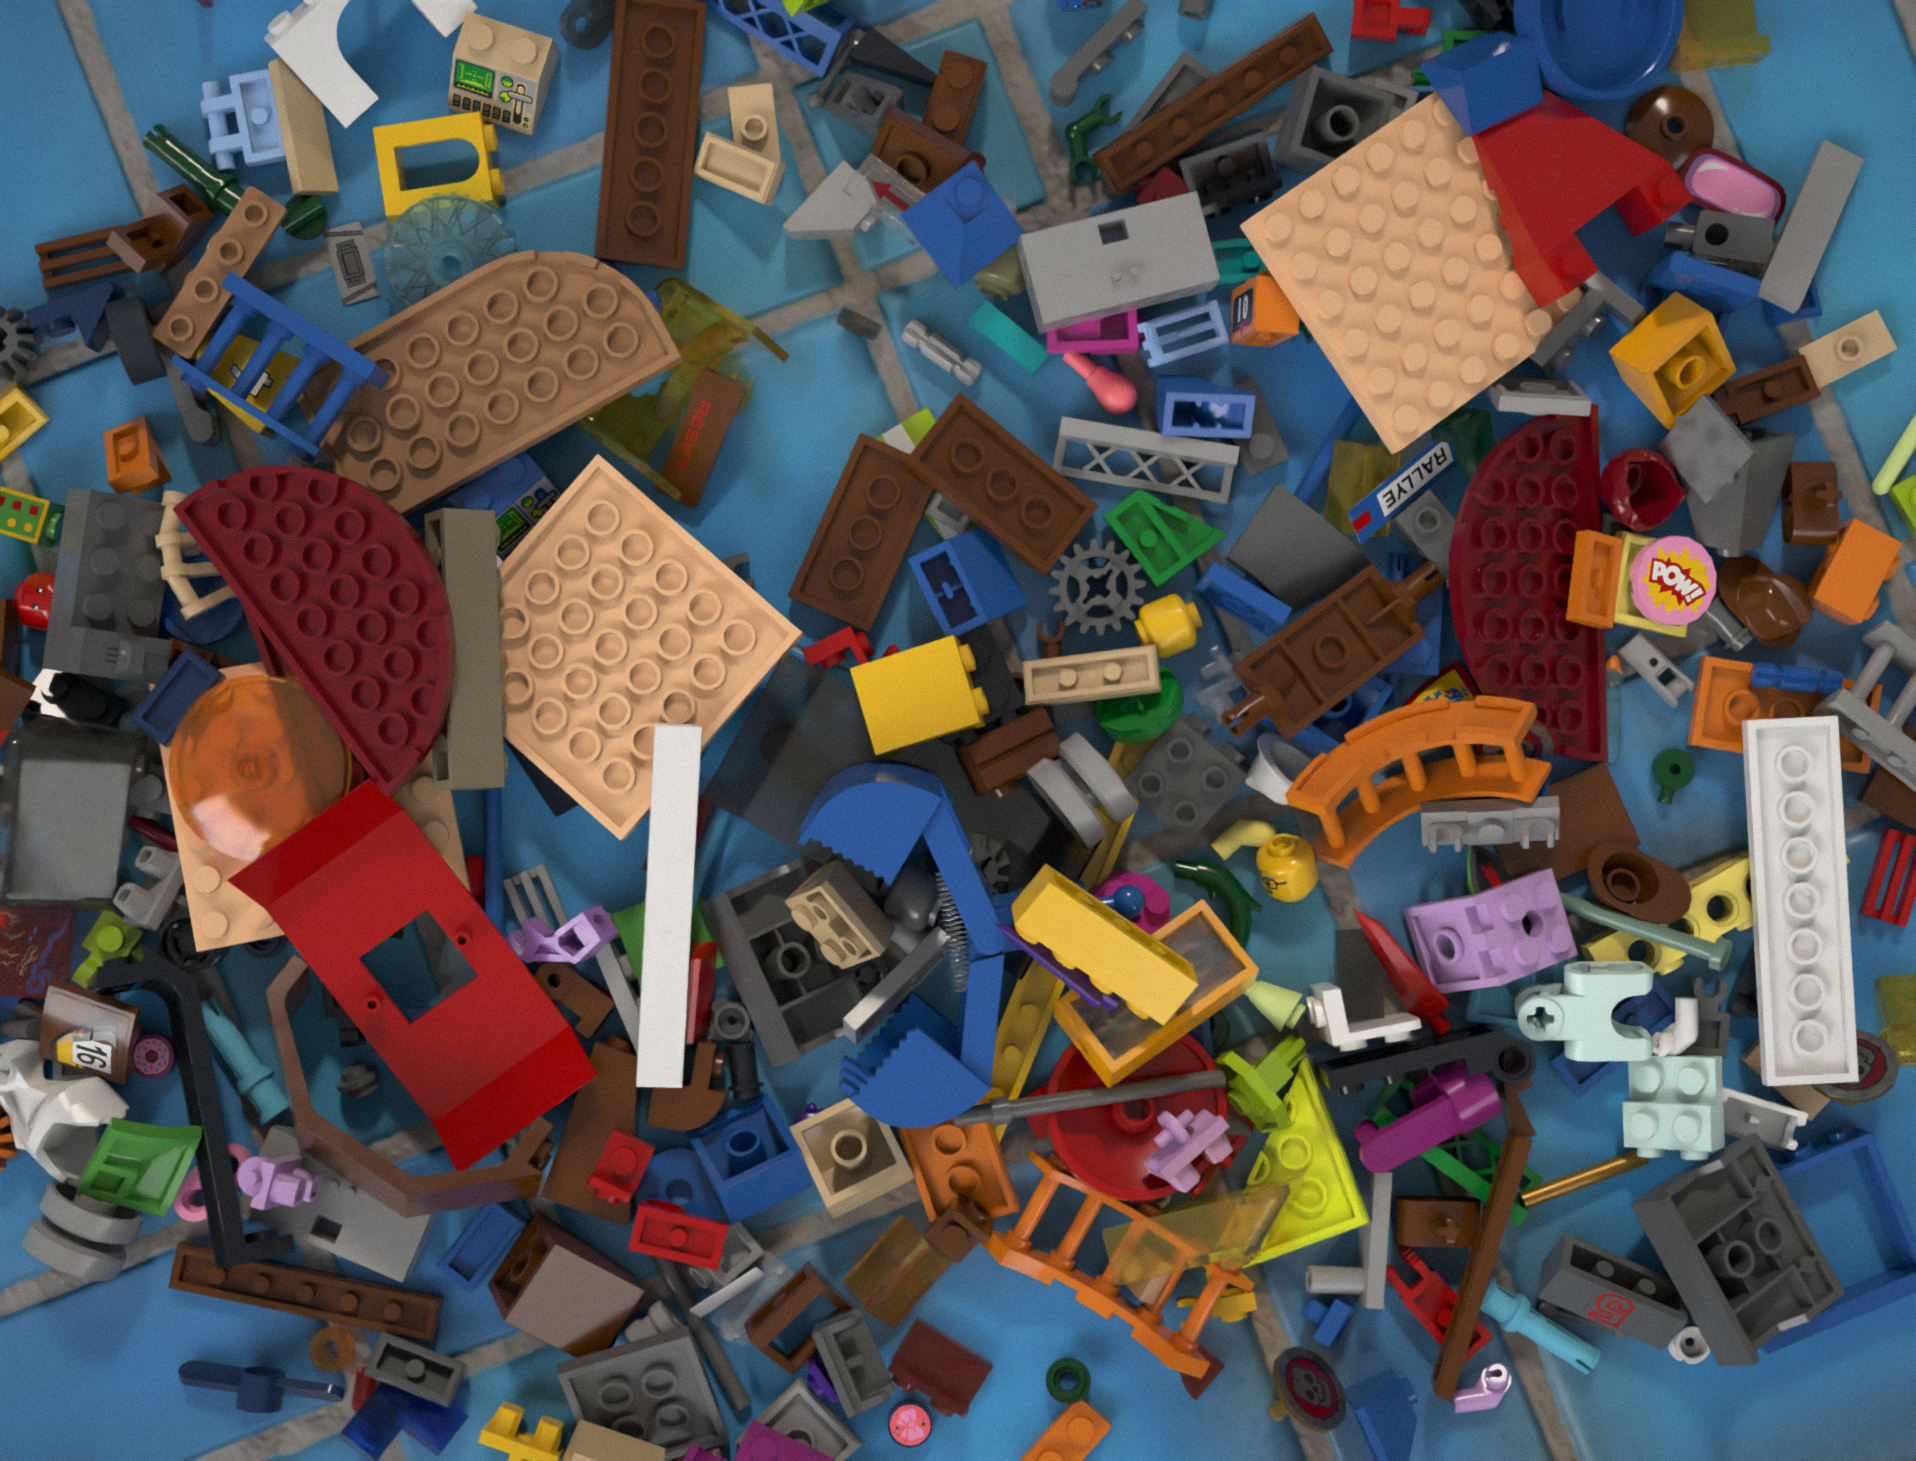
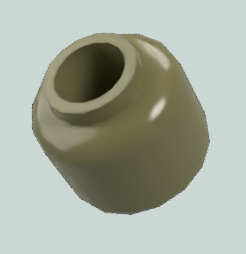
M1017 243L972 277L977 282L975 288L978 291L1007 301L1010 296L1019 295L1024 291L1026 283L1016 247Z

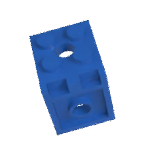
M1673 252L1646 273L1637 302L1645 308L1648 316L1676 291L1710 311L1723 338L1730 314L1757 298L1762 280ZM1616 368L1614 375L1620 376Z

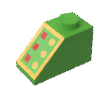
M0 486V534L52 548L54 540H58L62 534L65 506Z

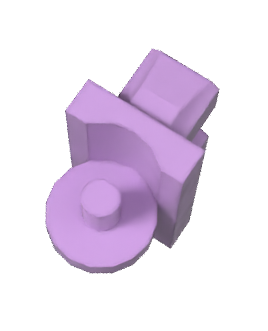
M1186 1109L1177 1118L1169 1112L1163 1111L1157 1119L1164 1130L1153 1138L1159 1149L1146 1159L1143 1164L1150 1173L1166 1180L1175 1189L1186 1193L1199 1182L1201 1177L1190 1163L1194 1158L1202 1153L1208 1162L1216 1164L1233 1151L1224 1133L1230 1126L1222 1116L1218 1115L1215 1117L1205 1109H1202L1196 1116Z
M290 1154L273 1159L266 1156H254L241 1164L237 1180L244 1193L253 1197L250 1207L267 1210L281 1205L296 1207L300 1205L302 1200L306 1202L315 1201L319 1192L322 1174L303 1169L305 1157Z

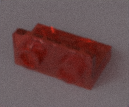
M916 1316L888 1361L887 1370L893 1374L891 1380L903 1390L914 1393L917 1389L931 1398L930 1405L940 1413L948 1417H952L956 1413L965 1418L969 1412L970 1403L993 1368V1363Z

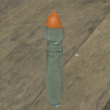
M1616 655L1610 657L1605 664L1608 762L1606 763L1609 766L1617 762L1621 744V686L1624 682V675L1619 658Z

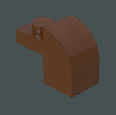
M185 184L157 193L142 220L113 230L106 244L120 256L127 266L133 268L138 274L153 269L160 276L178 265L200 242L215 218L216 213Z
M702 1038L698 1042L691 1081L683 1080L682 1088L653 1087L647 1126L676 1131L692 1130L706 1124L717 1114L729 1092L728 1088L712 1085L713 1079L721 1080L725 1062V1053L718 1052V1041Z

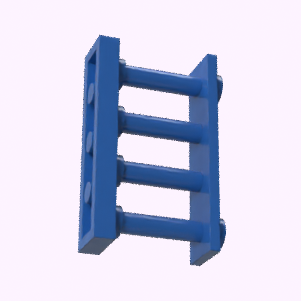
M230 271L221 287L235 296L230 303L234 307L194 367L176 355L173 356L170 363L184 371L180 380L193 389L204 394L209 387L292 441L293 443L288 450L312 465L315 459L318 458L331 467L335 458L319 449L318 446L357 387L362 389L366 382L382 390L391 375L368 358ZM259 312L270 319L266 326L270 330L229 390L210 378V375L248 318L254 319ZM295 335L306 342L302 349L306 353L267 412L264 413L247 402L246 399L284 341L290 342ZM331 358L343 366L339 372L342 377L301 437L284 426L282 422L321 363L326 365Z

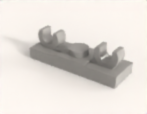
M1558 796L1535 797L1532 803L1510 798L1420 802L1422 846H1428L1431 853H1437V845L1454 844L1455 852H1461L1463 844L1488 845L1520 842L1523 849H1529V841L1547 840V847L1553 848L1555 840H1559L1560 805Z

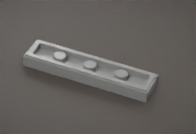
M1825 139L1819 144L1759 279L1762 280L1757 295L1758 297L1793 314L1800 308L1864 158Z

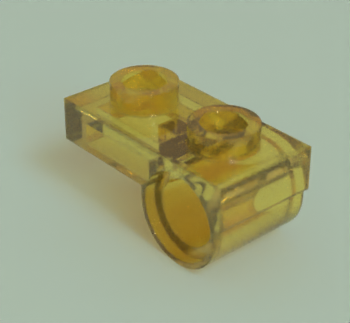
M1916 974L1879 977L1874 983L1884 1024L1880 1038L1886 1041L1896 1053L1899 1068L1916 1067Z

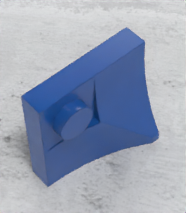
M974 160L899 215L954 289H958L1016 244L1020 235L1026 234Z

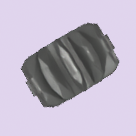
M0 305V339L6 336L3 340L6 348L0 351V379L5 382H13L15 371L22 376L30 375L26 364L28 360L33 362L41 361V357L37 353L32 352L33 347L40 346L44 341L42 337L32 334L35 330L31 328L28 318L24 319V312L22 310L12 307L6 311L5 307Z

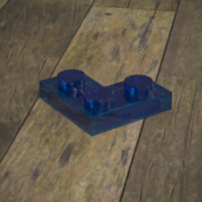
M381 1382L341 1431L338 1438L368 1461H377L403 1429L428 1450L439 1456L469 1416L452 1403L447 1408Z

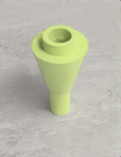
M1255 980L1253 987L1243 993L1249 997L1248 1000L1279 1032L1282 1031L1285 1025L1293 1030L1306 1009V1006L1300 1003L1304 994L1264 981L1258 982Z

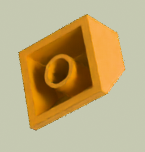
M1676 291L1608 351L1624 383L1661 424L1670 431L1677 424L1676 418L1678 416L1685 415L1703 394H1709L1710 396L1737 371L1712 313Z

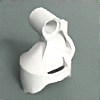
M15 1040L0 1045V1057ZM40 1050L10 1060V1070H0V1104L10 1117L11 1131L16 1148L26 1150L51 1176L62 1184L68 1183L77 1187L78 1179L99 1143L98 1130L104 1123L109 1124L112 1117L125 1119L126 1113L130 1110L128 1103L104 1079L98 1076L70 1081L45 1079L43 1073L45 1058L40 1057Z

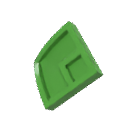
M112 1117L78 1179L76 1193L165 1217L192 1162L202 1136V1127L197 1125L158 1126Z

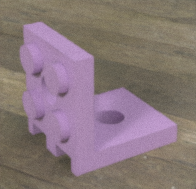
M1552 868L1533 872L1477 894L1418 904L1403 909L1421 971L1441 994L1501 986L1578 955ZM1525 915H1527L1531 923L1529 935L1523 928L1522 921ZM1448 938L1452 941L1454 945L1455 953L1452 951L1449 945Z

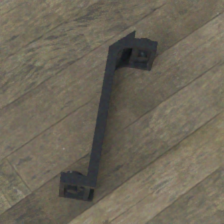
M142 943L129 956L103 961V966L97 967L95 973L87 980L88 990L104 996L135 990H147L157 994L166 1004L189 1126L197 1125L202 1127V1136L195 1152V1159L216 1269L296 1252L293 1234L279 1236L278 1227L244 1235L197 980Z

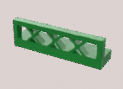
M1409 1080L1387 1084L1365 1115L1382 1128L1403 1117H1397L1386 1109L1385 1106L1400 1086L1411 1093V1088L1415 1085ZM1477 1130L1471 1142L1465 1138L1460 1139L1459 1134L1452 1136L1453 1140L1441 1142L1419 1154L1483 1202H1486L1491 1184L1479 1175L1490 1174L1492 1182L1497 1167L1494 1154L1500 1157L1502 1148ZM1480 1143L1486 1147L1489 1167L1470 1170L1463 1163L1461 1146ZM1454 1147L1456 1159L1443 1149ZM1525 1165L1523 1175L1528 1180L1519 1192L1540 1185L1544 1178ZM1516 1196L1508 1220L1519 1227L1529 1212L1520 1205L1518 1196Z

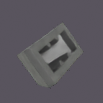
M846 70L822 107L875 142L890 109L896 106L902 111L904 110L903 92L898 87Z

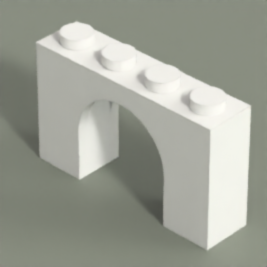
M303 0L291 13L284 11L276 16L268 25L269 33L263 39L340 123L347 128L379 99L346 62L338 46V20L342 10L350 0ZM410 0L435 30L445 38L464 22L467 11L474 13L479 8L473 0Z

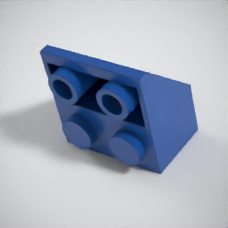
M981 527L950 538L907 559L944 638L951 635L959 638L1028 605L997 540Z

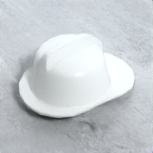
M1262 733L1257 739L1259 754L1253 760L1245 782L1248 786L1265 794L1275 803L1287 805L1286 792L1314 758L1278 735Z

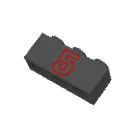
M1567 1233L1543 1261L1538 1298L1614 1331L1663 1350L1688 1322L1689 1311L1670 1277Z

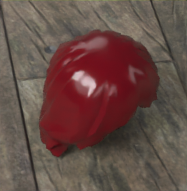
M1629 448L1616 454L1604 467L1599 484V493L1606 507L1612 511V515L1621 525H1625L1635 532L1650 531L1653 527L1661 526L1663 522L1669 520L1671 513L1681 505L1687 495V491L1682 488L1676 476V468L1672 463L1662 457V454L1645 448Z

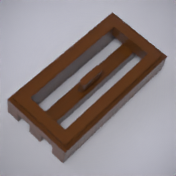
M123 225L34 245L36 254L39 255L41 261L38 264L40 271L44 274V279H42L44 288L52 291L135 271L123 261L55 276L54 270L118 255L109 246L59 258H51L53 254L105 243L112 231L123 227Z

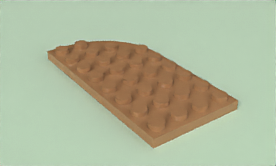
M535 250L513 253L477 268L345 343L377 364L391 376L382 390L366 382L362 389L357 387L319 446L321 450L335 458L330 467L333 473L347 477L367 487L386 500L405 518L684 362L685 359L655 305L639 287L616 269L593 257L566 250L565 252H536ZM331 358L326 365L321 363L297 400L309 425L342 377L339 372L343 366Z

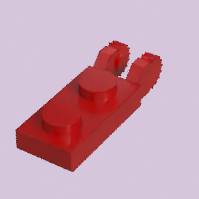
M1402 1245L1398 1249L1401 1252V1257L1409 1266H1413L1421 1276L1407 1287L1400 1279L1399 1273L1391 1265L1387 1264L1386 1279L1400 1293L1398 1296L1400 1300L1441 1345L1457 1295L1432 1267L1428 1268L1409 1246ZM1478 1319L1463 1365L1494 1338Z

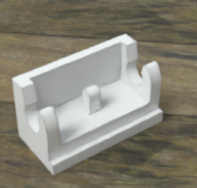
M1723 1087L1724 1134L1741 1139L1750 1133H1757L1763 1146L1783 1152L1784 1148L1789 1150L1796 1149L1798 1142L1793 1140L1794 1130L1796 1126H1805L1809 1113Z

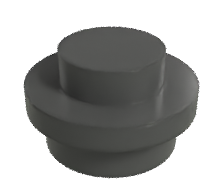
M365 1061L356 1062L340 1072L342 1078L335 1086L339 1093L345 1094L347 1100L359 1099L370 1094L380 1086L381 1083L377 1077L380 1070L376 1064L366 1065Z

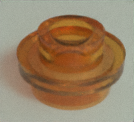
M338 1326L322 1328L313 1336L309 1345V1355L313 1364L325 1372H337L344 1369L352 1361L355 1354L353 1337L347 1330ZM328 1341H335L339 1344V1355L334 1356L327 1352L326 1344Z

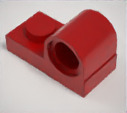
M644 1199L638 1206L628 1250L718 1271L729 1223L685 1213L683 1207L667 1201Z

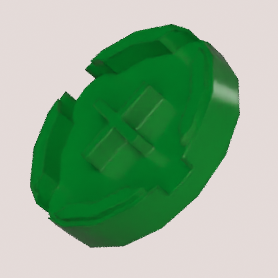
M1160 666L1162 692L1096 700L1094 706L1096 718L1101 729L1111 740L1123 744L1144 743L1159 737L1173 726L1182 712L1184 695L1179 681L1167 667Z

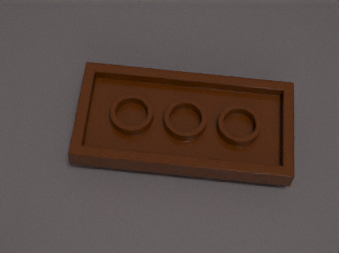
M961 392L956 395L903 462L907 468L1041 577L1049 572L1098 508L1094 501Z
M860 432L788 593L789 598L867 633L871 632L934 491L931 486L903 464L910 454Z

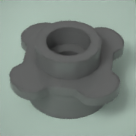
M725 997L716 998L711 1005V1009L714 1012V1024L709 1028L711 1038L718 1042L725 1038L736 1039L742 1044L749 1042L753 1037V1030L750 1028L751 1018L743 1001L730 1002ZM730 1016H735L737 1022L733 1025L728 1022Z

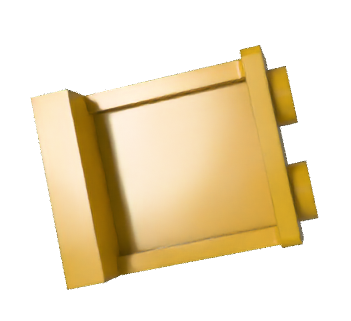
M951 635L850 668L876 756L886 759L901 754L900 750L967 728L975 727L978 729L986 726L983 715L990 713L989 706L982 687L974 688L970 671L976 670V664L969 644L961 645L960 640Z

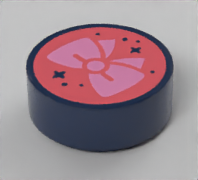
M906 1399L898 1402L891 1409L888 1417V1431L891 1438L898 1445L913 1448L922 1445L930 1437L933 1418L929 1408L924 1403L915 1399Z

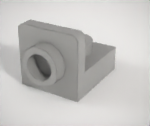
M740 1221L733 1225L729 1223L718 1271L691 1265L689 1272L704 1289L709 1287L712 1292H716L728 1285L759 1258L764 1251Z

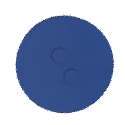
M1514 0L1516 36L1533 40L1540 80L1550 90L1566 98L1581 101L1619 99L1645 88L1662 72L1669 62L1682 29L1684 0Z

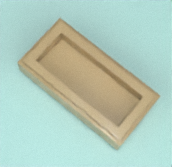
M706 131L692 174L759 203L772 206L787 164Z

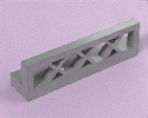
M1062 416L1053 469L1067 478L1227 505L1233 470L1237 465L1240 447L1180 436L1161 435V433ZM1066 441L1085 444L1095 459L1082 469L1062 466ZM1094 446L1108 448L1109 450L1099 455ZM1117 450L1129 452L1139 466L1125 477L1114 475L1104 462V459ZM1138 454L1153 457L1144 463ZM1160 458L1172 459L1182 472V475L1170 484L1159 483L1147 467ZM1182 461L1196 463L1197 465L1187 470ZM1099 464L1105 473L1089 470ZM1205 465L1224 468L1220 493L1202 490L1192 477V474ZM1143 472L1149 481L1133 477ZM1186 479L1192 488L1177 485Z

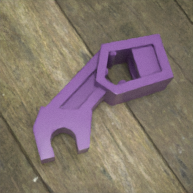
M600 904L581 912L555 932L537 917H533L520 924L525 930L527 938L520 929L510 933L505 939L520 959L527 963L551 961L577 964L594 957L619 931Z

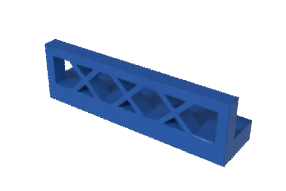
M695 0L706 2L707 8L821 78L828 73L840 44L848 38L858 21V18L830 1L791 17L782 0H747L750 9L743 11L733 7L730 0ZM774 11L782 16L788 32L777 34L769 29L764 13ZM813 35L827 44L821 60L806 51L802 40L803 36Z

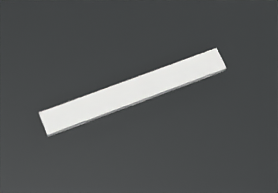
M654 723L636 1087L682 1088L702 734V726L696 724Z

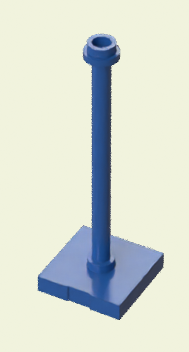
M1351 396L1293 494L1307 505L1363 413L1353 396ZM1215 561L1202 574L1192 590V593L1267 638L1274 633L1275 629L1284 624L1293 609L1263 591L1260 584L1249 576H1238Z

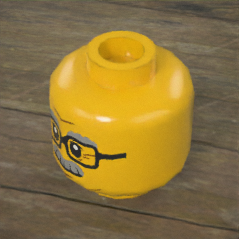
M1285 833L1277 834L1271 837L1268 843L1262 845L1256 854V866L1261 886L1267 895L1283 902L1299 901L1305 898L1318 882V868L1314 851L1306 839Z

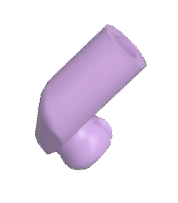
M1501 1363L1490 1364L1483 1371L1473 1388L1455 1390L1452 1398L1454 1413L1495 1408L1511 1384V1375L1508 1368Z

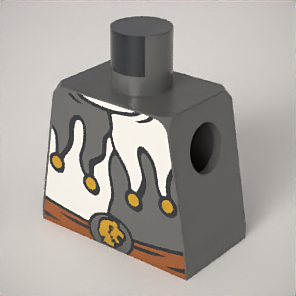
M1702 210L1697 217L1695 225L1668 221L1663 248L1688 252V257L1728 270L1744 272L1758 279L1767 262L1776 220ZM1706 240H1714L1719 245H1711Z

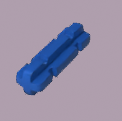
M1757 662L1752 666L1750 681L1751 685L1755 687L1772 688L1774 685L1775 689L1806 693H1815L1817 690L1818 694L1829 695L1842 688L1843 676L1841 672L1824 669L1818 672L1817 668L1783 664L1776 667L1775 663Z

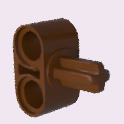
M1790 461L1781 488L1782 536L1785 545L1823 546L1836 543L1839 532L1838 501L1842 499L1843 494L1842 490H1838L1837 469L1833 461Z
M1396 1196L1395 1243L1413 1247H1472L1480 1222L1481 1200L1466 1196Z

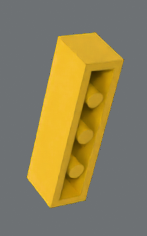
M1046 863L1011 905L1014 928L1023 939L1034 945L1038 942L1052 950L1053 956L1059 963L1071 970L1075 967L1089 975L1090 981L1096 988L1108 995L1112 992L1126 1000L1125 1002L1129 1009L1142 1019H1148L1150 1016L1164 1026L1199 985L1191 962Z

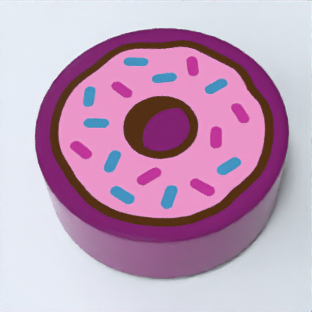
M150 1033L136 1040L133 1046V1070L139 1076L146 1079H156L169 1074L177 1064L174 1041L169 1036L162 1033Z

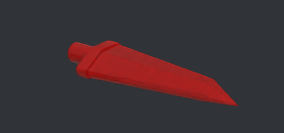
M1353 909L1365 935L1403 1002L1407 1013L1420 1018V1020L1425 1019L1436 1036L1446 1033L1451 1028V1025L1441 1011L1447 1009L1450 1005L1447 998L1439 992L1381 922Z

